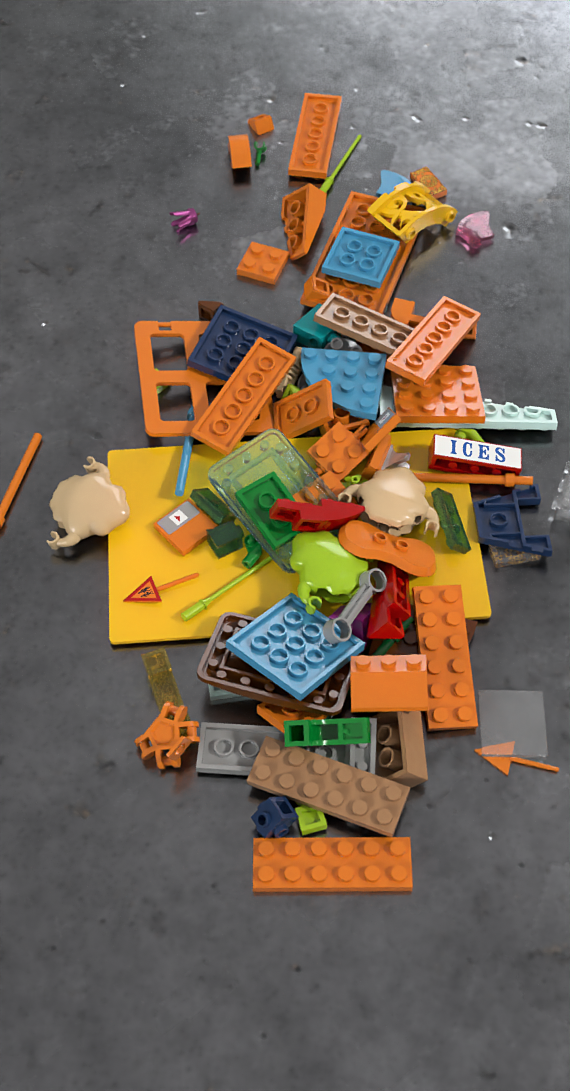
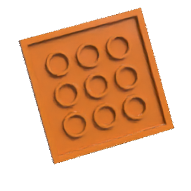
M441 365L424 386L414 383L390 370L394 411L401 418L400 423L485 424L486 416L475 366Z

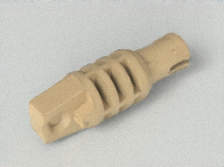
M295 347L292 355L296 356V362L276 389L277 398H282L288 384L295 385L302 371L301 347Z

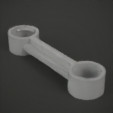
M374 568L363 572L359 577L360 588L338 618L328 620L324 624L323 634L329 643H341L351 637V624L372 594L381 592L386 588L387 579L382 570ZM370 575L375 579L376 588L370 582ZM335 623H336V624L339 626V628H340V631H341L340 638L335 634V631H334V624H335Z

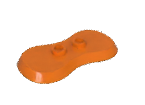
M358 520L349 521L339 529L338 539L341 546L357 557L384 561L411 575L419 577L432 576L436 571V559L433 549L420 540L397 537L385 533L369 523Z

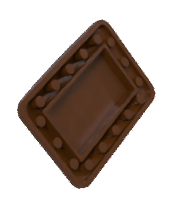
M227 612L220 616L197 668V677L200 681L244 697L290 709L330 716L341 712L351 684V661L299 701L226 648V640L256 618L235 612Z

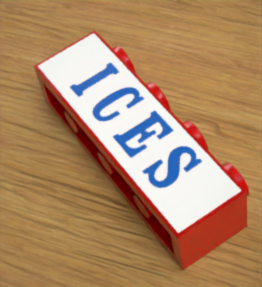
M434 434L429 446L428 469L458 474L505 475V473H515V476H519L522 471V448Z

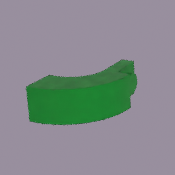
M370 718L284 721L285 747L371 743Z

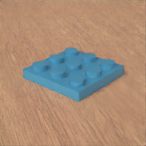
M342 227L322 265V273L380 288L399 249L400 241Z

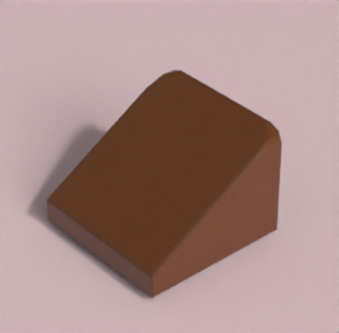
M199 301V317L205 321H211L220 305L224 304L216 301Z

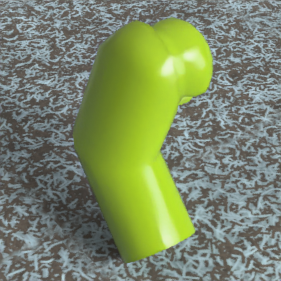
M460 428L454 435L456 438L484 442L475 429Z

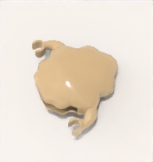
M91 456L87 457V461L91 465H83L88 473L87 475H74L61 481L53 493L49 503L53 512V518L55 521H58L60 528L66 530L68 535L60 538L57 532L52 531L50 535L55 540L46 541L51 549L56 550L60 547L73 546L80 540L92 535L105 536L114 528L125 523L129 518L130 507L126 501L125 490L121 486L113 485L110 480L109 469L104 464L96 462Z
M406 467L378 470L371 480L362 484H353L338 495L337 501L345 503L351 502L352 497H357L358 505L365 506V511L360 516L361 520L385 533L397 537L409 534L413 526L422 523L425 519L428 521L424 528V534H426L427 530H433L435 532L434 537H436L439 531V517L435 509L429 506L424 497L426 492L424 483L417 479L414 473Z

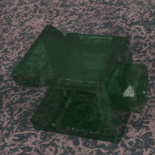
M233 521L226 522L214 529L206 530L207 542L218 559L243 548L242 538H244V532L240 525H235Z

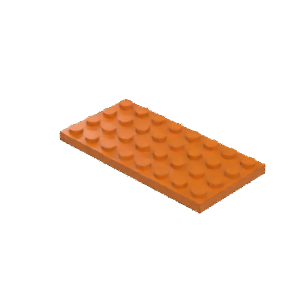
M351 191L312 276L329 282L330 295L335 293L384 315L418 233L408 243H405L367 211L379 197ZM407 204L405 210L424 211L426 208ZM383 217L389 223L392 220V218ZM398 219L393 225L399 231L401 230L399 227L401 219ZM342 227L400 241L399 249L380 288L322 273V265ZM303 292L300 304L315 307L319 303L323 305L327 299L306 300Z

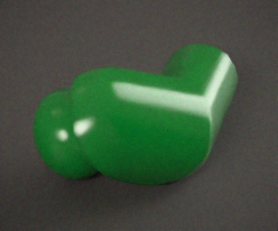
M249 534L244 538L248 554L242 560V564L248 569L252 568L263 553L259 539L253 534Z

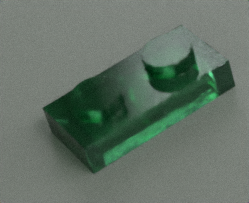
M209 488L193 489L190 498L196 502L200 509L211 516L215 523L219 525L234 523L238 515Z

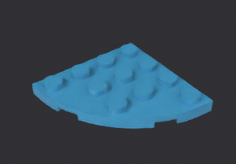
M302 347L301 369L308 386L326 378L331 382L334 409L341 408L349 411L350 415L369 420L377 419L387 354Z

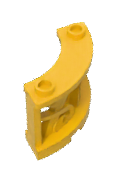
M413 181L412 184L404 182L394 186V191L390 194L385 192L367 209L373 218L405 243H408L418 232L430 225L441 224L446 227L448 223L455 219L458 213L454 207L442 204L429 194L431 190L417 181ZM407 203H415L418 206L422 204L426 207L424 211H408L405 209ZM383 217L392 218V220L389 223ZM398 219H401L399 224L400 231L393 226Z

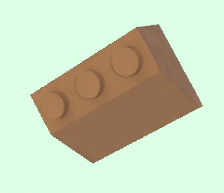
M421 711L380 712L370 717L377 718L375 775L410 788L428 781Z

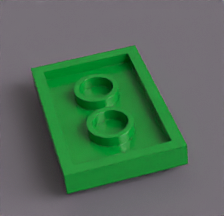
M274 471L235 493V498L274 551L292 541L297 534L302 533L301 531L292 530V522L270 519L269 510L278 498L296 502Z

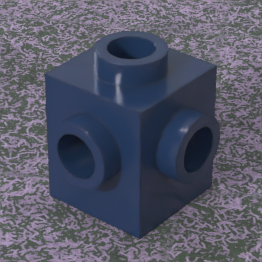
M286 796L269 797L261 802L257 807L258 810L251 816V819L263 838H281L289 832V827L299 816Z

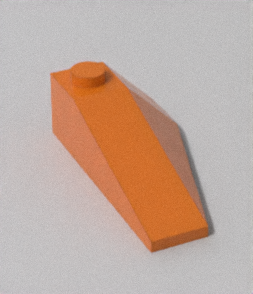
M310 183L282 198L281 217L286 224L284 231L288 234L287 246L290 259L293 261L308 253L326 208L327 193Z

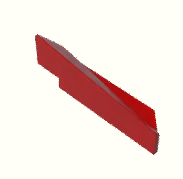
M379 560L377 568L384 572L387 585L383 591L373 594L367 637L372 639H402L405 636L402 621H406L411 617L409 575L400 568Z

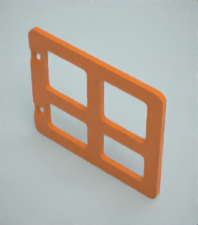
M139 321L134 325L145 431L149 436H191V431L209 407L206 386L226 384L224 380L187 366V370H155L151 338H183L187 362L199 342V338L202 337L211 321ZM159 327H170L171 330H159ZM189 386L194 420L162 421L160 419L156 387ZM271 397L259 413V419L252 423L245 435H272L275 432L274 408Z

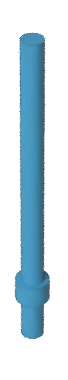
M192 404L187 414L188 421L194 420ZM185 436L175 488V495L177 496L184 495L194 441L192 436Z

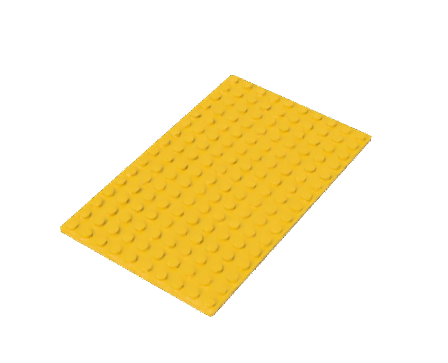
M446 428L389 433L391 435V445H393L396 453H410L411 457L406 462L410 465L409 469L412 472L458 474L428 469L429 446L433 435L454 437L458 429ZM321 437L239 442L229 457L206 444L193 445L183 496L175 495L183 446L109 451L108 469L110 480L113 485L121 486L125 490L126 501L130 507L128 520L108 534L110 643L129 644L211 638L220 616L224 613L235 612L258 618L290 593L299 597L297 592L300 583L299 574L290 566L292 541L274 551L235 498V493L274 471L290 494L294 495L313 482L309 479L308 474L316 468V464L307 454V450ZM369 456L348 476L361 475ZM423 482L426 487L424 497L429 506L435 509L439 517L440 526L438 534L434 537L435 532L433 530H427L426 534H424V528L428 521L425 519L422 523L413 526L409 534L399 537L417 539L429 545L435 554L436 571L429 577H419L407 573L409 575L410 604L413 605L412 588L415 586L461 585L465 618L470 620L488 619L491 617V607L469 483ZM189 498L218 525L219 531L183 556L154 528L153 523ZM339 529L329 531L338 538ZM247 535H255L259 539L263 550L261 557L252 568L273 553H276V558L211 601L206 610H202L188 621L183 620L181 613L199 602L200 599L209 598L250 570L242 564V560L248 554L246 544L244 543V538ZM379 560L367 561L368 570L377 568ZM199 573L197 578L159 591L162 603L123 602L150 576H152L155 586L159 587L191 574ZM370 575V582L374 587L375 579ZM373 594L367 603H372ZM319 597L322 600L321 608L318 609L316 606L315 608L329 617L340 606L347 605L349 601L346 604L328 603L322 597Z

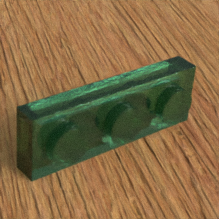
M436 488L431 492L434 500V508L437 510L440 518V526L443 528L446 536V543L451 550L466 554L471 550L453 495L440 488Z

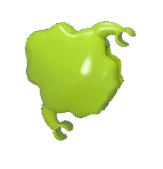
M329 531L302 532L297 534L292 541L290 566L299 574L298 596L306 605V612L310 615L315 613V606L318 609L321 608L322 600L319 597H322L328 603L346 604L360 588V575L368 570V562L364 558L357 557L341 546L339 539ZM367 559V561H369V562H373V561L375 560V559Z

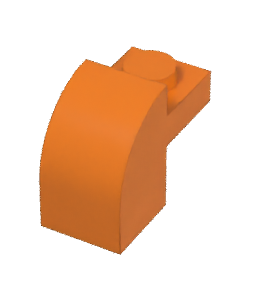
M248 135L228 136L231 168L252 167Z
M399 298L394 299L391 308L392 319L416 328L425 317L414 315L415 302Z

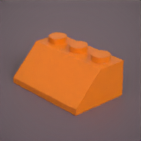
M426 655L351 656V712L428 711Z

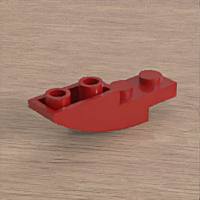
M278 498L269 510L270 519L292 522L293 531H331L340 529L349 521L358 520L365 511V506L321 498L317 505Z

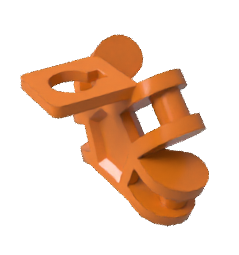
M167 701L159 716L146 732L135 739L136 746L142 750L141 757L143 760L156 756V763L159 769H165L166 766L170 765L177 768L181 766L180 756L190 744L200 743V737L197 736L196 729L199 727V722L184 721L187 715V706L180 705V707L174 706L173 702ZM171 715H172V716H175V717H174V720H170V719H168V718H169ZM180 728L187 730L186 737H180ZM170 749V751L165 756L163 750Z

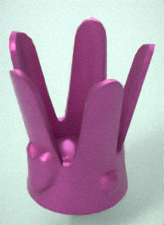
M194 208L169 213L170 215L183 216L171 223L172 226L178 225L180 227L176 232H179L186 226L197 223V215H200V213L196 214Z

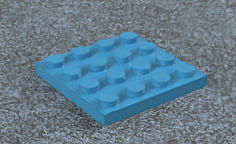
M290 593L226 640V648L301 701L351 661V656H357L362 652L365 642L351 633V637L347 641L337 644L329 643L324 637L323 626L331 619L318 610L312 615L308 614L305 609L306 605L301 599ZM335 623L334 631L335 634L340 638L341 631L339 626Z

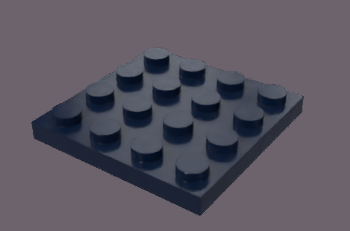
M220 305L190 355L187 366L227 382L259 337L290 353L297 341L298 335Z

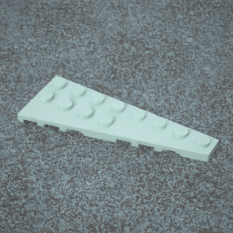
M382 385L379 416L388 407L394 411L392 388ZM485 399V402H483L486 416L485 424L399 423L396 427L484 428L498 430L533 429L546 431L556 430L558 422L555 410L534 406L519 408L510 402H506V405L491 403V399Z

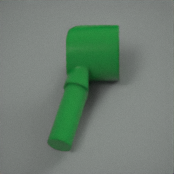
M257 141L254 142L256 166L260 165L261 155L267 149L264 141L261 148H258Z

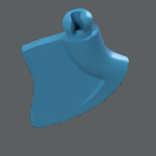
M382 170L381 186L377 190L376 196L380 197L385 192L390 194L394 191V186L401 183H412L395 172Z

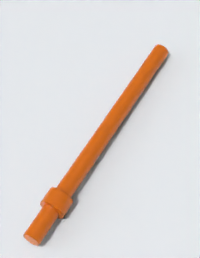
M34 433L0 503V529L5 522L4 516L42 439V435L39 433Z
M414 473L421 482L505 484V487L533 485V476H515V473H505V475Z

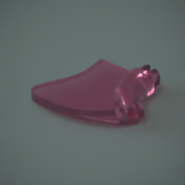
M481 211L463 218L457 225L455 235L464 238L474 249L481 246V241L493 239L494 233L489 227V212Z

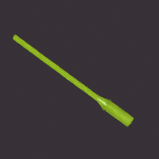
M360 134L332 175L325 178V182L320 187V190L327 193L334 184V177L362 137Z
M276 553L261 561L209 598L200 599L199 602L181 613L183 620L188 621L202 610H206L211 601L276 558Z

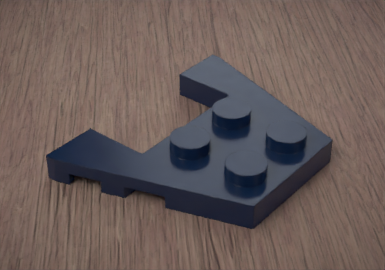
M538 484L530 485L528 489L522 491L520 488L512 490V494L501 497L499 494L473 502L478 542L551 557L553 550L549 535L525 536L519 510L521 505H540L541 496Z

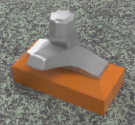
M388 434L371 451L361 476L369 480L373 478V475L378 470L395 467H406L409 469L410 465L406 461H409L411 455L409 452L396 453L393 445H391V435Z

